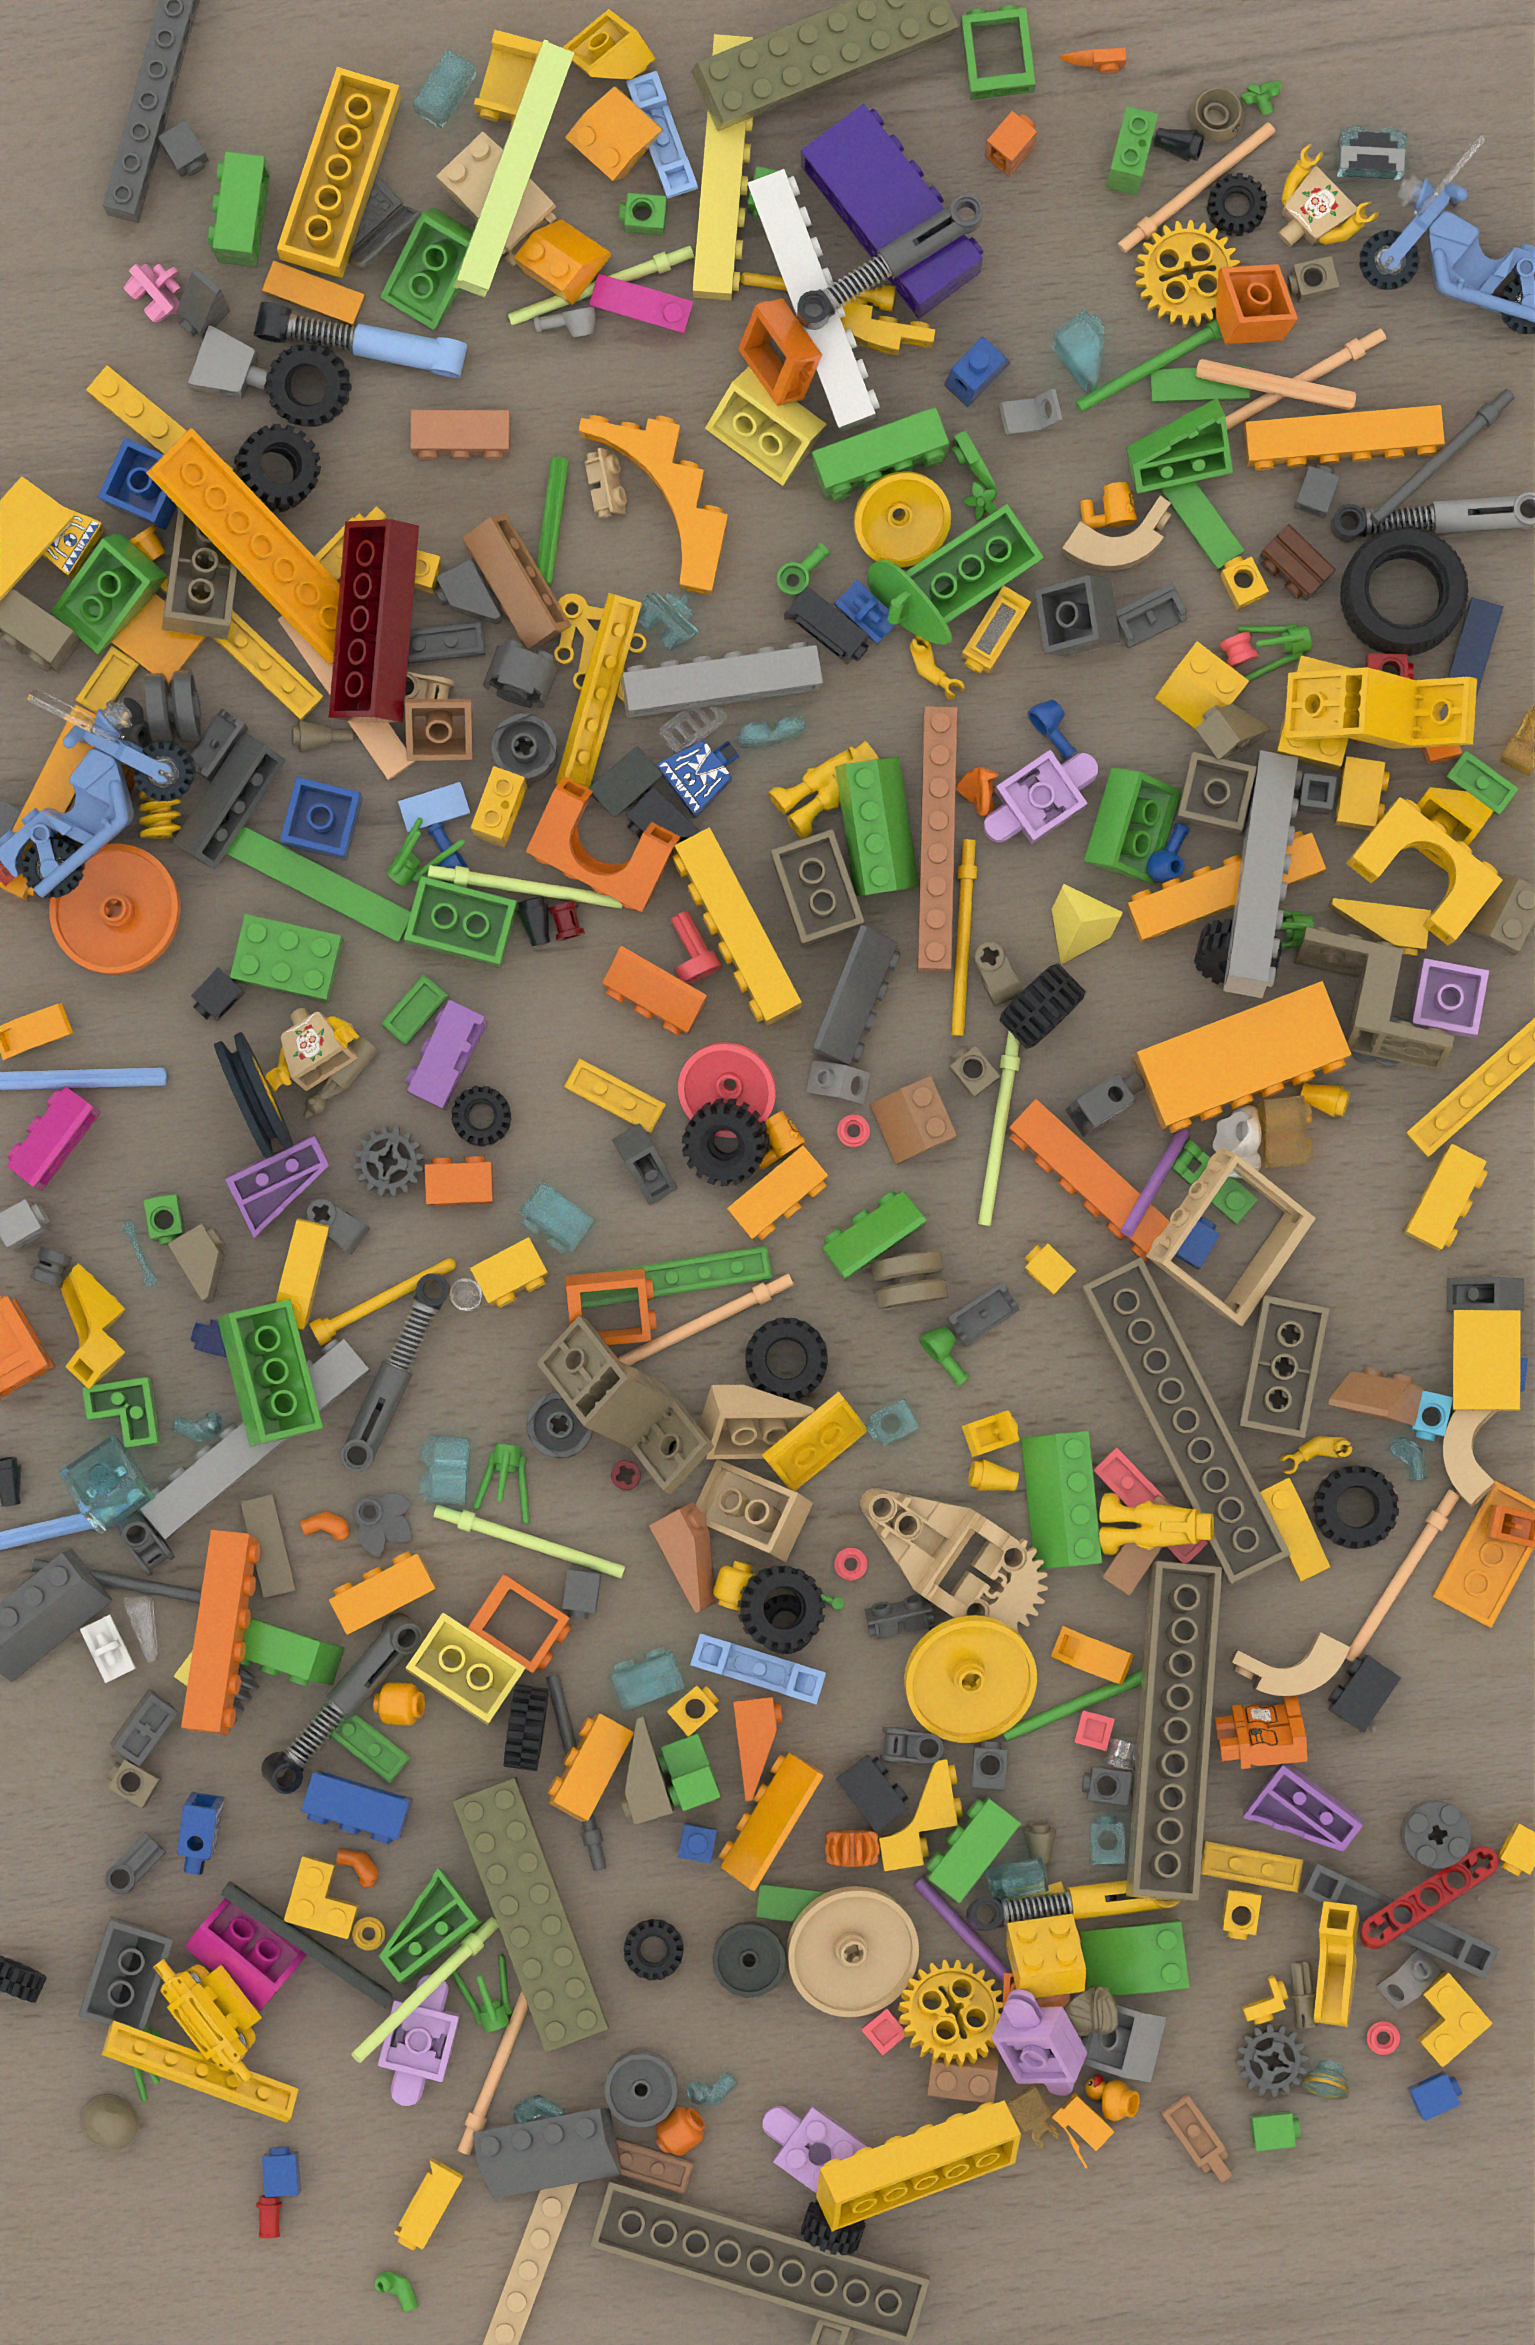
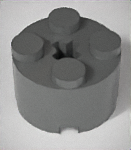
M506 639L504 645L497 646L483 686L489 691L490 685L498 689L496 696L516 705L531 708L532 702L539 703L538 709L544 708L558 672L557 666L553 664L555 657L541 650H537L536 653L523 649V644L515 640Z
M519 713L507 717L499 724L492 738L491 752L498 768L523 776L526 783L530 784L542 780L553 770L558 758V744L552 728L546 721L531 714ZM525 742L527 746L533 745L530 748V754L524 756L522 752L517 753L520 750L519 744Z
M552 1392L540 1397L532 1405L527 1416V1432L532 1444L537 1450L553 1458L563 1459L577 1455L586 1448L593 1435V1430L583 1426L558 1392ZM565 1416L567 1418L566 1425L569 1429L566 1433L560 1431L558 1434H555L553 1432L555 1429L554 1424H552L553 1419L557 1418L560 1420Z
M1427 1800L1416 1804L1407 1813L1400 1828V1838L1404 1850L1413 1860L1429 1868L1441 1869L1456 1864L1467 1854L1471 1842V1829L1465 1815L1455 1806L1443 1801ZM1433 1826L1443 1830V1835L1439 1836V1842L1437 1843L1435 1840L1428 1838V1834L1433 1832Z

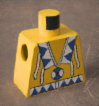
M66 508L74 514V519L42 556L68 579L73 580L105 531V527L98 520Z

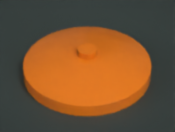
M106 844L85 863V869L82 872L84 876L74 890L62 897L50 898L49 918L56 941L73 961L99 974L124 975L147 967L166 951L178 929L181 902L174 878L157 858L143 849L132 845Z

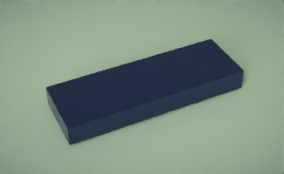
M1472 597L1448 678H1476L1477 698L1504 606Z

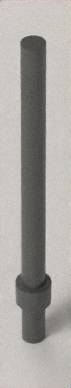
M1505 389L1490 404L1485 403L1476 412V417L1370 515L1371 521L1376 525H1380L1483 427H1489L1499 418L1498 413L1515 398L1513 393Z
M35 1559L32 1572H39L51 1561ZM89 1569L101 1585L200 1604L201 1590Z
M557 1674L546 1677L566 1756L572 1746L576 1748L577 1745L560 1676ZM592 1813L588 1821L582 1822L584 1832L581 1835L584 1846H588L593 1870L597 1871L606 1868L600 1843L603 1841L601 1829H597Z

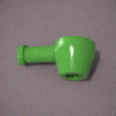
M819 542L816 545L817 548L801 563H786L779 569L777 585L783 593L791 596L799 595L809 585V573L825 557L828 558L831 555L822 543ZM789 577H797L799 584L795 587L789 586L787 584Z
M940 1326L924 1333L919 1338L923 1349L932 1359L944 1367L954 1379L956 1386L961 1385L969 1378V1374L964 1372L950 1355L956 1343V1338L947 1327Z

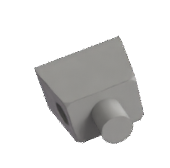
M209 325L188 384L191 390L197 392L243 398L248 385L265 390L268 385L266 376L270 371L255 366L258 358L256 350Z

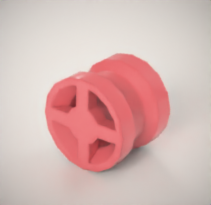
M1250 632L1235 635L1219 643L1221 650L1227 654L1228 659L1226 663L1230 667H1238L1259 657L1257 650L1251 646L1250 641L1252 637Z

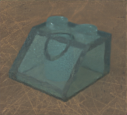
M1085 309L1053 333L1051 348L1084 392L1089 394L1096 390L1105 339L1103 331H1105V327L1097 315L1093 314L1090 316Z

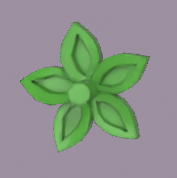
M975 481L972 487L973 495L968 496L963 502L970 507L976 506L975 517L976 521L984 517L986 511L993 514L998 510L997 506L992 502L997 497L998 489L986 490L982 483Z

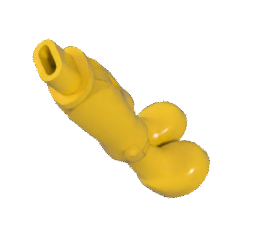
M864 741L856 748L848 747L847 750L833 756L815 768H808L802 777V782L787 789L773 787L767 794L778 811L785 815L810 793L818 792L813 800L787 817L788 823L800 839L811 837L813 831L812 822L823 809L829 811L839 807L840 795L835 766L877 760L879 757L871 746Z
M1105 1493L1103 1495L1099 1513L1101 1523L1135 1522L1141 1524V1527L1136 1529H1124L1116 1526L1101 1527L1099 1539L1104 1554L1115 1555L1121 1545L1135 1543L1140 1548L1151 1550L1153 1547L1198 1544L1200 1540H1213V1514L1200 1513L1198 1509L1157 1505L1151 1501L1140 1503L1136 1508L1121 1505L1117 1494Z

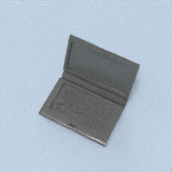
M377 175L352 250L403 204ZM406 206L400 208L350 254L348 263L363 269L385 249L386 245L419 218L421 213L416 209Z

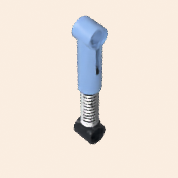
M271 302L260 303L254 330L255 337L270 342L285 343L288 338H293L294 340L298 338L299 341L303 339L305 342L310 340L311 343H314L315 341L317 345L321 342L322 346L327 343L328 347L333 345L334 348L338 346L339 349L344 347L345 350H348L350 348L352 355L429 370L434 374L449 378L461 377L467 350L466 343L450 338L438 337L434 339L359 323L354 329V326L349 328L348 324L346 327H343V324L337 326V322L332 325L331 321L327 324L325 320L322 323L320 319L317 321L314 318L309 320V317L303 319V316L299 318L297 314H293L292 309Z

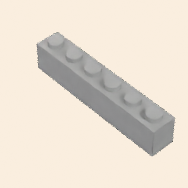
M807 642L794 643L789 645L788 649L776 651L775 647H764L756 650V654L744 655L742 651H735L725 654L722 659L711 660V656H700L693 658L692 663L680 665L679 661L676 660L660 663L659 668L647 669L646 665L632 666L627 668V672L622 673L620 680L627 718L820 691L823 685L817 645L808 646Z

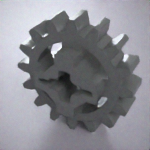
M382 1126L380 1135L370 1130L371 1140L367 1142L360 1139L359 1141L364 1147L363 1151H354V1155L361 1158V1160L354 1164L353 1168L363 1172L358 1176V1181L368 1180L369 1183L366 1189L369 1192L378 1187V1196L383 1197L386 1190H390L392 1197H396L397 1189L399 1188L408 1193L409 1188L407 1184L409 1182L419 1183L414 1176L415 1173L424 1172V1168L417 1165V1163L425 1159V1155L416 1154L415 1152L421 1144L418 1141L410 1144L409 1141L412 1134L408 1131L403 1137L400 1136V1128L395 1126L392 1133H388L386 1126ZM388 1140L386 1146L377 1152L371 1150L377 1143ZM400 1143L408 1149L411 1161L402 1158L399 1153ZM392 1151L393 1158L398 1163L396 1166L391 1165L386 1173L385 1165L381 1163V1159L387 1158ZM367 1163L376 1165L379 1170L378 1181L370 1174ZM399 1172L407 1173L400 1181L390 1183L392 1177Z
M1267 2023L1265 2032H1261L1257 2026L1254 2027L1255 2036L1251 2038L1245 2034L1243 2038L1247 2042L1246 2047L1237 2046L1236 2049L1243 2054V2058L1235 2060L1236 2065L1244 2066V2069L1238 2074L1239 2077L1246 2078L1249 2076L1250 2079L1246 2086L1251 2089L1257 2084L1259 2086L1258 2094L1262 2096L1266 2089H1270L1273 2097H1277L1279 2088H1282L1287 2094L1290 2093L1288 2084L1292 2082L1299 2086L1301 2083L1296 2077L1297 2074L1307 2073V2070L1300 2065L1301 2062L1308 2060V2056L1299 2052L1305 2047V2044L1303 2042H1293L1297 2036L1294 2031L1286 2036L1284 2025H1280L1277 2031H1273L1271 2023ZM1272 2038L1265 2047L1261 2049L1255 2047L1260 2041ZM1285 2042L1293 2052L1294 2061L1286 2058L1283 2052ZM1273 2052H1276V2057L1286 2065L1280 2063L1278 2065L1272 2064L1270 2069L1268 2064L1258 2055L1265 2057V2055L1271 2056ZM1250 2060L1258 2063L1261 2069L1259 2078L1252 2072ZM1283 2071L1289 2073L1284 2079L1272 2082L1275 2075Z

